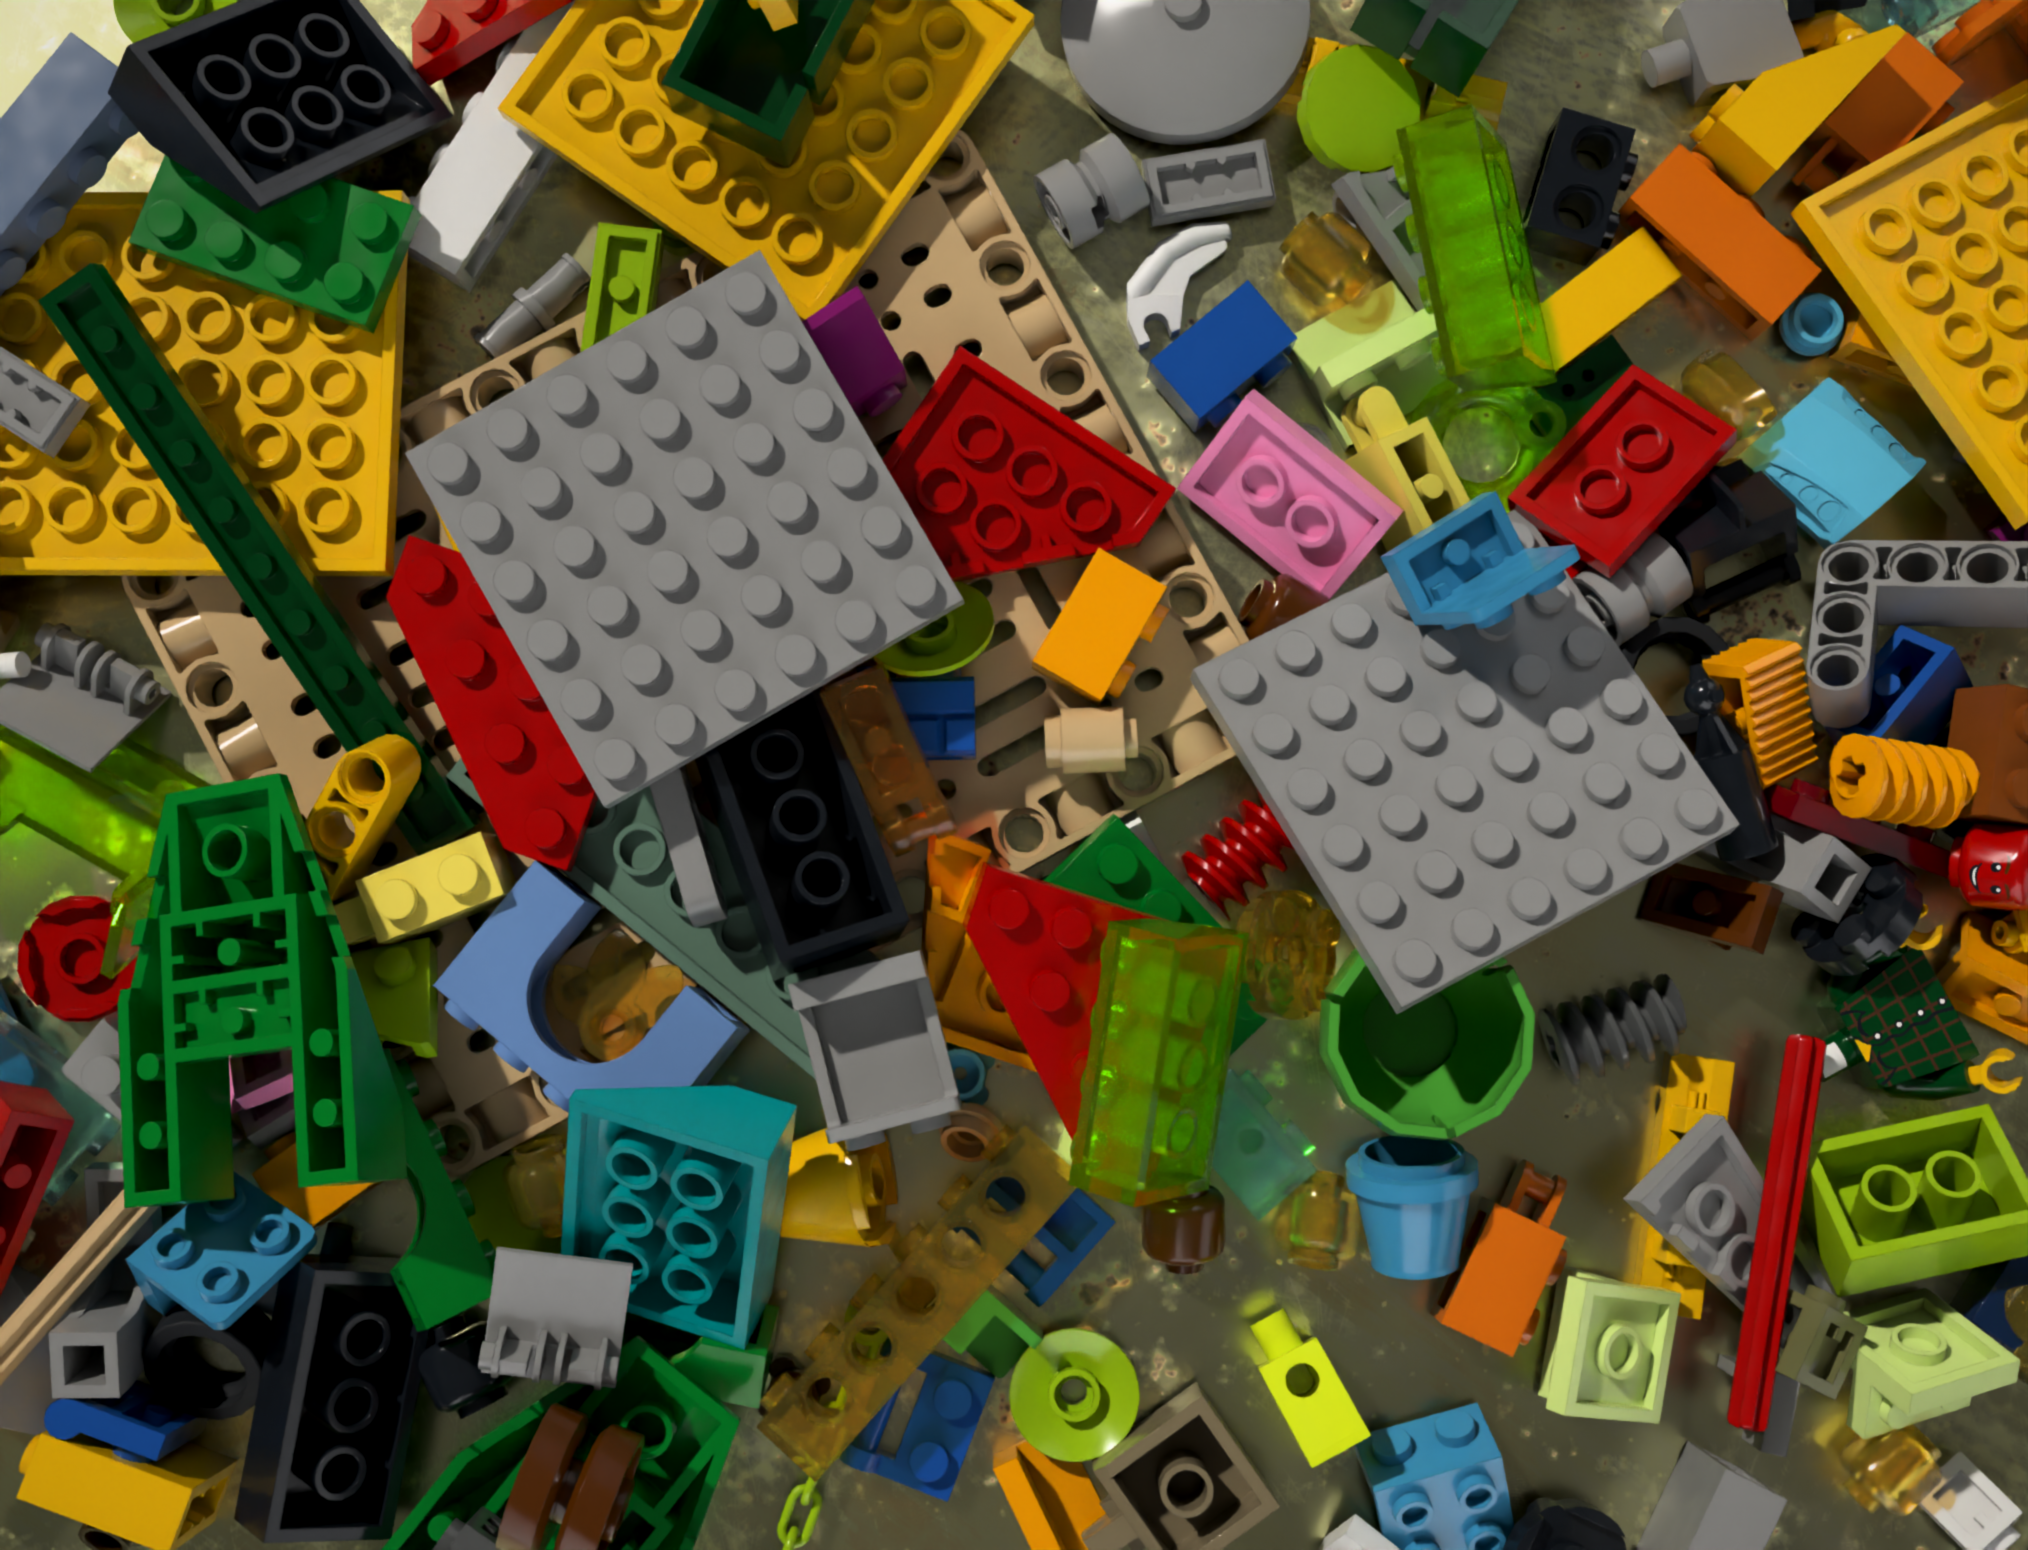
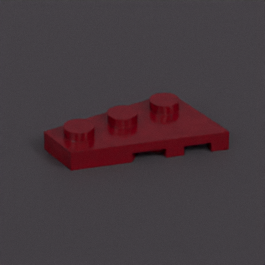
M1794 778L1790 788L1776 783L1763 790L1768 809L1783 817L1886 856L1895 857L1900 861L1945 878L1949 874L1950 851L1932 844L1937 833L1934 830L1924 826L1914 827L1904 823L1895 824V827L1892 828L1882 824L1881 821L1876 822L1865 818L1853 819L1844 816L1833 804L1829 803L1831 798L1829 790L1798 778Z

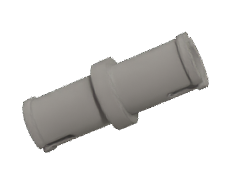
M564 253L561 259L530 288L525 290L523 287H520L511 296L514 302L473 338L492 360L529 341L540 330L546 332L556 325L553 318L582 291L590 287L591 277L568 253Z

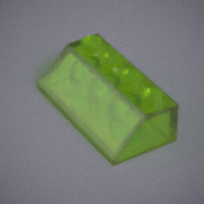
M1472 104L1397 129L1396 133L1401 153L1393 156V166L1400 188L1404 193L1409 192L1413 214L1406 216L1405 224L1413 250L1417 254H1422L1426 275L1418 278V288L1426 312L1429 315L1434 314L1438 337L1431 339V352L1438 373L1442 377L1447 376V379L1465 391L1544 386L1557 382L1506 141Z
M1148 918L1109 921L1107 936L1102 943L1100 951L1102 968L1097 1001L1093 1006L1090 1016L1092 1033L1087 1066L1080 1081L1082 1098L1077 1131L1070 1146L1072 1163L1068 1185L1133 1208L1208 1190L1248 945V932Z

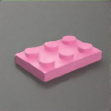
M1255 389L1244 397L1176 488L1279 573L1289 574L1323 593L1329 599L1332 598L1404 511Z

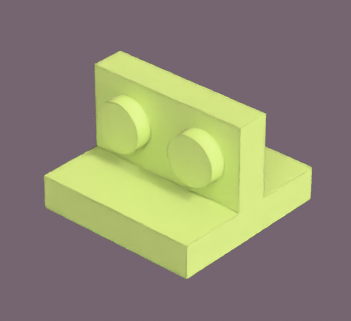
M1396 279L1294 333L1297 336V340L1290 353V357L1344 451L1354 447V444L1342 423V409L1349 401L1360 397L1367 389L1381 386L1389 390L1404 417L1407 418L1449 395L1457 387L1433 345L1434 340L1444 327L1431 304L1415 313Z
M1564 1267L1557 1280L1538 1391L1539 1396L1547 1398L1546 1409L1563 1416L1660 1424L1681 1293L1662 1287L1624 1283L1580 1269Z
M1926 1287L1843 1312V1314L1868 1326L1850 1367L1853 1370L1846 1423L1864 1440L1970 1406L1972 1396L2017 1382L2020 1359Z

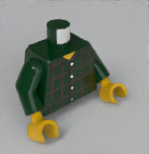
M1923 904L1919 919L1928 912V906ZM1943 925L1935 927L1928 933H1920L1913 929L1906 941L1889 957L1877 951L1870 958L1861 961L1869 968L1862 973L1852 976L1831 975L1826 984L1828 996L1816 1006L1817 1013L1829 1033L1828 1036L1821 1039L1827 1045L1822 1082L1849 1069L1854 1080L1860 1086L1880 1089L1890 1098L1936 1101L1979 1092L1982 1084L1991 1092L2008 1094L2017 1089L2023 1077L2019 1076L2010 1080H2002L1993 1074L1991 1064L2009 1061L2015 1057V1053L2006 1048H1998L1990 1052L1981 1065H1975L1970 1061L1980 1054L1922 951L1931 949L1939 943L1943 933Z

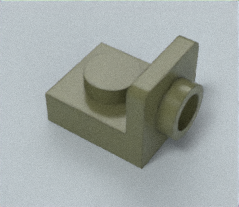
M1808 1284L1804 1295L1789 1289L1787 1303L1801 1310V1313L1785 1341L1784 1351L1775 1371L1836 1400L1868 1326L1843 1314L1847 1301L1812 1284Z

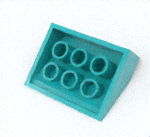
M733 1085L575 1089L569 1098L561 1254L633 1263L627 1312L745 1350L773 1292L797 1105Z

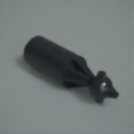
M1697 663L1690 666L1689 683L1684 690L1686 707L1694 714L1699 715L1694 758L1740 824L1732 833L1714 842L1717 854L1721 861H1737L1759 856L1775 849L1778 846V841L1750 744L1743 740L1719 711L1725 698L1722 685L1714 678L1709 677L1702 665Z

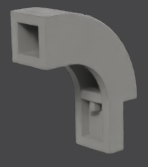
M1770 813L1778 841V846L1775 849L1759 856L1737 861L1719 860L1715 843L1694 853L1730 876L1773 886L1784 893L1781 902L1835 923L1840 922L1872 869L1835 836L1794 824Z
M94 1162L84 1169L87 1230L124 1189L123 1162ZM161 1206L157 1208L80 1295L69 1315L48 1333L52 1398H120L135 1383L143 1371L142 1354L149 1336L163 1315L146 1302L125 1259L171 1219V1217H162Z

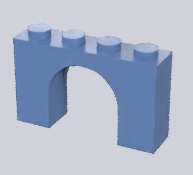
M535 860L434 983L433 986L449 999L444 1005V1009L465 1027L475 1031L480 1025L498 1040L493 1047L496 1054L520 1072L524 1073L528 1067L548 1082L543 1089L544 1094L568 1113L569 1098L575 1089L706 1086L750 1029L701 988L686 985L640 1043L631 1051L614 1060L603 1063L585 1061L568 1051L556 1038L546 1013L545 997L550 975L560 958L602 907L553 866Z

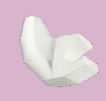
M1227 222L1192 223L1161 240L1155 245L1127 282V327L1138 352L1149 348L1150 339L1144 329V325L1150 320H1159L1164 323L1170 339L1179 335L1183 297L1189 279L1226 252L1227 242L1232 240V230Z

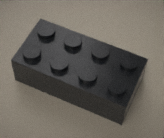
M823 686L695 759L773 981L899 939L910 919Z
M306 1254L278 1282L234 1519L263 1543L386 1540L392 1537L421 1380L419 1359L426 1350L430 1328L420 1332L417 1331L390 1273V1270L401 1258Z

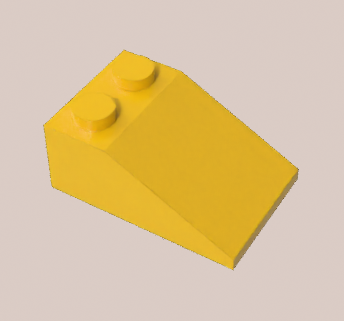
M1894 24L1762 72L1745 91L1734 83L1708 111L1707 116L1689 134V137L1697 143L1691 152L1700 153L1709 159L1715 166L1718 177L1734 192L1745 194L1751 198L1904 36L1906 31L1898 24Z

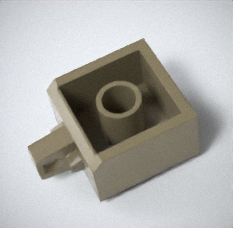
M1195 1382L1132 1427L1123 1441L1102 1456L1092 1459L1093 1472L1109 1495L1100 1502V1506L1106 1514L1085 1529L1081 1536L1088 1550H1120L1127 1544L1131 1550H1143L1145 1548L1148 1550H1222L1280 1508V1505L1269 1484L1199 1384Z

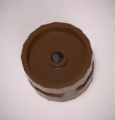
M558 1403L552 1404L543 1417L519 1469L500 1523L495 1544L496 1550H545L557 1525L560 1526L554 1550H607L609 1544L614 1541L634 1490L636 1481L634 1477L645 1444V1435L613 1423L599 1434L586 1461H584L583 1458L590 1436L588 1414Z

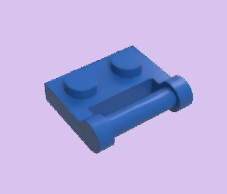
M1020 1133L942 1220L955 1233L962 1229L1027 1288L1024 1295L1037 1307L1042 1306L1116 1223V1220L1064 1175L1056 1165ZM990 1197L1056 1255L1054 1260L1045 1269L979 1211Z
M895 1335L887 1336L880 1351L884 1361L854 1439H846L839 1459L857 1470L878 1474L948 1502L995 1376L991 1372ZM908 1368H915L927 1374L897 1452L894 1454L878 1446Z
M138 1380L120 1398H60L49 1405L44 1416L45 1428L56 1439L66 1440L83 1433L114 1445L112 1449L114 1454L137 1463L158 1461L203 1434L209 1420L195 1417L174 1408L155 1392L152 1385Z

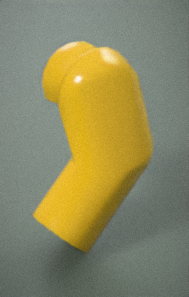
M1826 10L1815 13V17L1791 21L1802 50L1812 48L1820 52L1869 34L1861 25L1836 10Z

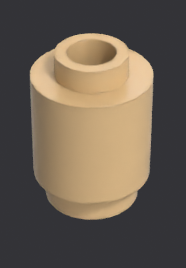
M1123 706L1060 709V715L1044 716L1046 768L1063 767V774L1125 771V758H1138L1136 718L1123 719Z

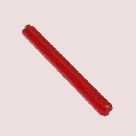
M1789 1035L1785 1042L1727 1411V1421L1729 1424L1755 1432H1765L1769 1425L1777 1373L1775 1368L1780 1354L1827 1050L1824 1040L1808 1035Z

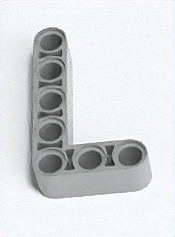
M1846 540L1839 541L1826 548L1821 553L1818 561L1806 664L1808 693L1810 697L1809 705L1811 714L1816 721L1824 726L1839 729L1856 725L1868 715L1872 699L1879 625L2028 628V541Z

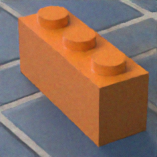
M1681 143L1638 187L1618 211L1621 213L1619 223L1631 234L1644 227L1683 275L1681 278L1751 341L1769 328L1822 271L1812 261L1810 251L1802 242L1792 236H1784L1765 219L1764 211L1755 200L1745 194L1734 192L1718 177V172L1709 159L1700 153L1690 152Z

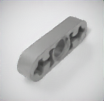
M686 765L651 784L650 789L687 914L693 927L697 928L727 919L728 911Z

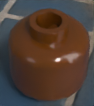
M1289 574L1278 575L1271 581L1263 578L1256 583L1247 596L1238 615V621L1244 626L1243 630L1250 641L1329 602L1330 599Z
M1193 1172L1168 1173L1157 1178L1156 1185L1149 1188L1143 1194L1141 1201L1142 1246L1147 1255L1165 1264V1268L1169 1272L1193 1274L1201 1271L1204 1268V1263L1214 1260L1223 1252L1226 1242L1225 1199L1216 1187L1208 1184V1179L1205 1176Z

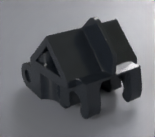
M1727 458L1717 463L1658 526L1661 536L1677 551L1691 575L1694 587L1693 594L1679 606L1685 617L1692 618L1703 624L1710 622L1711 614L1776 584L1781 583L1784 586H1789L1801 580L1800 566L1794 555L1798 552L1796 505L1762 471L1749 476L1742 458ZM1757 543L1760 544L1768 561L1706 589L1704 570L1707 566Z

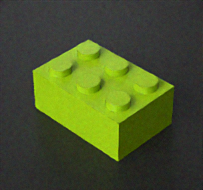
M1989 1104L1812 1142L1801 1215L1838 1297L2028 1256V1178Z

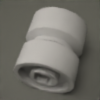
M1109 133L1080 150L1079 162L1074 164L1067 159H1063L1033 177L1036 192L1048 218L1064 243L1071 249L1103 233L1104 220L1109 218L1116 223H1120L1150 205V198L1143 177L1128 149L1114 133Z
M1655 532L1643 542L1610 579L1591 566L1572 579L1617 646H1620L1648 627L1650 616L1660 618L1689 599L1693 594L1694 588L1691 575L1682 558L1662 536Z

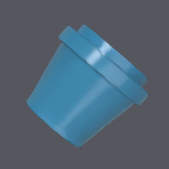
M1386 1136L1364 1143L1358 1152L1351 1155L1346 1161V1184L1348 1189L1356 1194L1372 1268L1383 1275L1408 1280L1433 1279L1456 1271L1460 1266V1253L1470 1194L1479 1185L1478 1160L1469 1152L1464 1151L1461 1144L1451 1139L1441 1141Z

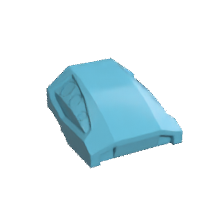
M1830 377L1823 380L1801 402L1735 457L1738 459L1742 458L1749 476L1762 471L1796 505L1797 524L1813 537L1823 549L1835 544L1864 522L1912 480L1927 463L1923 458L1909 453L1877 420L1862 408L1842 385Z

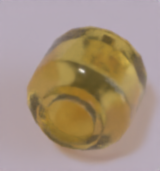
M1313 211L1310 212L1293 229L1278 249L1285 255L1280 266L1282 275L1316 306L1323 307L1329 305L1338 297L1346 304H1349L1373 277L1365 269L1373 256L1372 244L1337 212H1327L1320 217Z
M559 1134L543 1135L519 1144L511 1151L513 1158L508 1161L502 1170V1182L514 1221L518 1226L527 1230H542L543 1236L547 1238L562 1236L567 1141H563L562 1135Z
M1310 1170L1306 1172L1305 1181H1295L1286 1184L1282 1188L1274 1237L1277 1246L1288 1253L1287 1262L1308 1269L1336 1271L1338 1270L1339 1262L1352 1259L1356 1255L1362 1219L1356 1194L1344 1188L1345 1178L1343 1176L1326 1171Z
M1913 1424L1901 1429H1893L1890 1432L1865 1440L1857 1434L1842 1449L1839 1455L1840 1464L1849 1475L1841 1486L1871 1515L1881 1507L1893 1516L1904 1517L1940 1484L1942 1471L1936 1461L1942 1456V1453Z

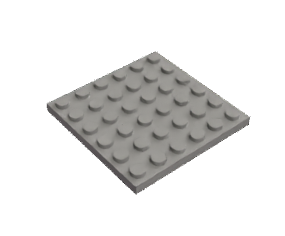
M760 250L405 453L598 798L606 808L615 806L965 604L961 594Z
M1516 510L1507 513L1524 549L1549 547L1538 529ZM1565 569L1566 579L1562 583L1541 594L1530 596L1527 593L1511 603L1514 612L1503 621L1484 629H1477L1475 624H1464L1450 630H1445L1442 625L1415 626L1387 572L1192 670L1190 677L1192 684L1396 1014L1729 835L1740 825Z

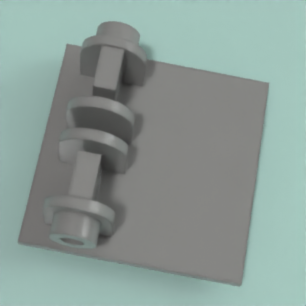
M45 623L35 635L34 644L41 648V653L31 661L29 675L12 678L0 688V724L91 773L171 697V691L162 687L159 682L154 680V674L151 670L147 668L139 669L121 659L120 654L114 650L104 653V646L101 643L92 641L85 645V639L71 632V628L66 624L59 623L54 626L50 623Z
M497 1246L485 1341L481 1345L478 1369H481V1373H490L491 1378L507 1375L532 1378L533 1383H539L541 1379L553 1381V1385L559 1386L560 1382L592 1385L594 1390H601V1387L616 1388L633 1263Z

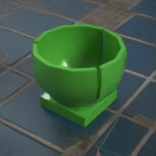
M1354 948L1336 975L1330 977L1331 982L1324 990L1326 999H1321L1319 1054L1343 1103L1391 1136L1441 1141L1448 1139V1137L1450 1139L1458 1137L1501 1115L1532 1069L1535 1012L1514 967L1510 964L1503 966L1508 961L1502 957L1396 1014L1357 949ZM1494 965L1498 966V968H1489Z

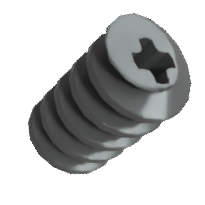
M1663 973L1656 976L1653 986L1645 980L1632 982L1629 987V993L1620 987L1610 988L1604 996V1002L1596 994L1583 996L1580 1002V1010L1571 1001H1565L1558 1004L1555 1017L1546 1008L1539 1009L1537 1014L1542 1037L1557 1069H1562L1573 1085L1580 1084L1581 1063L1587 1062L1596 1077H1604L1605 1056L1611 1055L1621 1070L1630 1069V1049L1633 1048L1637 1049L1646 1063L1654 1062V1042L1661 1041L1671 1056L1679 1055V1035L1684 1034L1687 1028L1685 1009L1679 990L1673 980Z

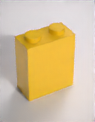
M46 1430L41 1434H37L30 1441L19 1464V1473L25 1476L16 1496L17 1499L153 1550H176L215 1522L238 1460L188 1442L158 1461L137 1463L114 1454L112 1451L114 1445L83 1433L73 1438L62 1440L56 1439Z

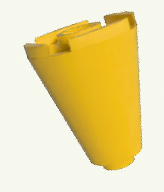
M827 1127L793 1140L780 1237L865 1247L889 1244L895 1233L896 1222L885 1223L886 1205L898 1204V1189L894 1160L886 1133L884 1132L886 1142L847 1152L844 1140L828 1144L825 1132Z

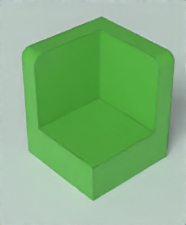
M984 1279L943 1326L941 1338L958 1354L961 1355L966 1350L995 1377L1003 1378L1029 1346L1036 1349L1042 1342L1043 1330L990 1282Z

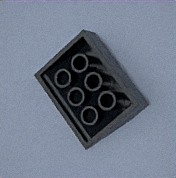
M359 0L238 1L127 45L108 90L110 97L152 147L255 214L449 123L453 116Z

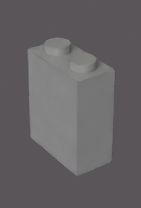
M1687 1440L1635 1550H1764L1788 1500L1746 1470Z

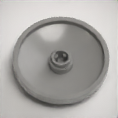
M1062 0L1060 18L1061 37L1066 61L1079 91L1096 112L1122 131L1152 142L1171 145L1201 144L1219 140L1247 128L1268 113L1286 94L1294 82L1306 54L1310 33L1311 10L1310 0Z

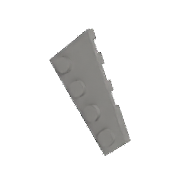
M1705 1114L1623 1199L1742 1311L1744 1310L1764 1180L1725 1117ZM1797 1237L1790 1289L1804 1295L1808 1284H1812L1834 1294L1800 1238ZM1788 1303L1781 1341V1348L1783 1350L1785 1341L1801 1313V1310Z

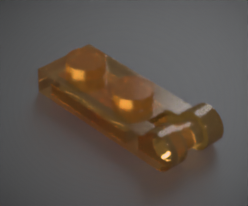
M884 663L821 688L820 696L894 856L897 858L916 850L915 843L930 836L936 835L940 840L957 833L958 827L951 808L942 795ZM918 797L924 811L904 819L897 805Z

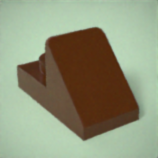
M1675 863L1653 875L1639 919L1723 950H1730L1731 947H1736L1763 955L1784 893L1770 885Z

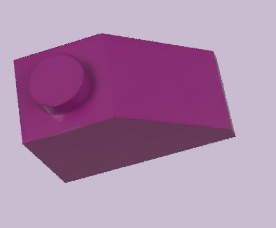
M858 286L802 321L857 417L868 412L870 417L878 416L890 409L902 398L900 390L907 386L905 368Z

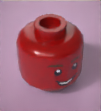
M1981 822L1971 826L1965 837L1957 836L1954 839L1949 857V881L1952 888H1960L1961 895L1968 904L1977 907L2014 911L2028 909V826Z

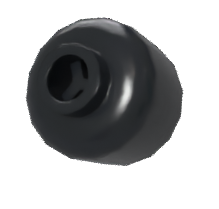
M462 1314L429 1332L428 1337L432 1345L427 1347L419 1359V1369L425 1387L438 1411L443 1413L456 1411L459 1418L463 1419L509 1394L505 1384L513 1376L499 1375L498 1378H491L490 1373H481V1369H478L481 1345L485 1341L487 1321H479L468 1326Z

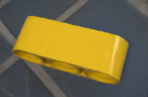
M1641 227L1516 322L1500 337V340L1535 384L1541 387L1658 298L1683 275L1648 231Z
M385 734L345 753L337 762L304 823L319 867L325 878L332 903L354 891L357 887L355 881L365 876L419 779L421 758L417 749L408 739L397 734ZM372 760L381 766L385 781L376 775ZM344 814L352 821L355 833L347 827Z

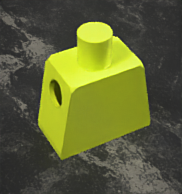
M1284 1308L1250 1326L1268 1359L1267 1362L1258 1366L1257 1369L1311 1468L1318 1466L1371 1436L1317 1337H1311L1302 1342ZM1299 1364L1306 1365L1314 1380L1311 1389L1303 1394H1296L1287 1379L1289 1370Z

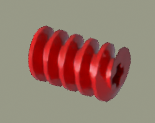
M1257 788V795L1262 807L1246 799L1237 805L1244 824L1226 816L1218 822L1225 840L1224 842L1212 835L1205 834L1199 839L1206 856L1205 859L1190 851H1186L1181 856L1183 866L1191 883L1227 921L1231 919L1224 901L1229 898L1246 907L1250 902L1243 884L1248 881L1265 890L1269 884L1262 867L1267 864L1284 873L1288 867L1281 850L1287 847L1295 851Z

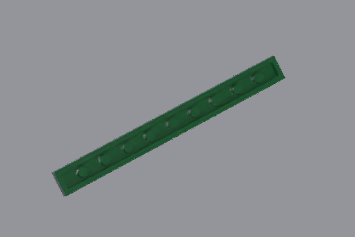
M90 263L39 299V303L345 750L349 752L385 734H397L408 739L416 747L421 758L420 776L395 820L396 825L416 854L419 856L445 846L481 823L482 821L459 787L446 777L448 771L105 266L103 264ZM372 760L376 775L385 781L381 766Z

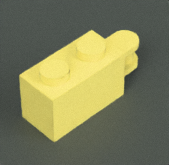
M1381 386L1367 389L1360 397L1352 399L1343 407L1341 413L1342 423L1358 452L1344 462L1404 510L1381 538L1387 552L1470 501L1427 416L1408 425L1392 393Z
M480 831L356 880L360 896L334 906L347 945L361 944L373 938H377L378 943L397 944L499 905L517 882L498 836Z

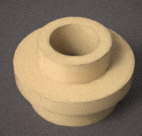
M962 1103L960 1110L949 1112L952 1124L938 1129L943 1149L952 1157L966 1162H978L987 1158L990 1152L999 1146L1003 1134L1002 1124L999 1119L986 1107L977 1103Z

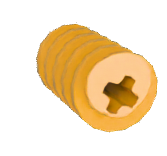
M1857 733L1842 736L1834 746L1829 760L1830 794L1834 806L1842 815L1853 819L1865 818L1876 822L1883 820L1892 824L1904 823L1914 827L1924 826L1930 829L1947 827L1958 818L1963 807L1969 804L1974 797L1980 777L1974 760L1962 750L1950 747L1943 748L1930 744L1924 745L1910 741L1904 742L1891 738L1884 739L1877 736H1864Z

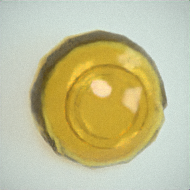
M1708 349L1685 367L1680 379V394L1736 428V441H1742L1775 419L1778 411L1762 388L1730 355L1725 352H1719L1707 359L1714 353Z

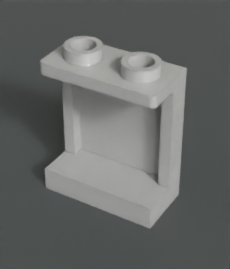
M922 950L788 985L794 1011L798 1010L811 1059L827 1123L825 1132L828 1144L844 1140L847 1152L886 1142L884 1130L910 1123L912 1134H919L952 1124L949 1112L960 1110L962 1103Z

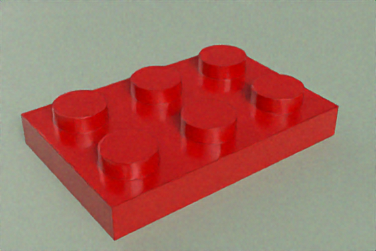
M1632 364L1507 497L1509 511L1516 510L1540 532L1559 545L1574 544L1581 556V560L1610 579L1736 443L1737 429Z

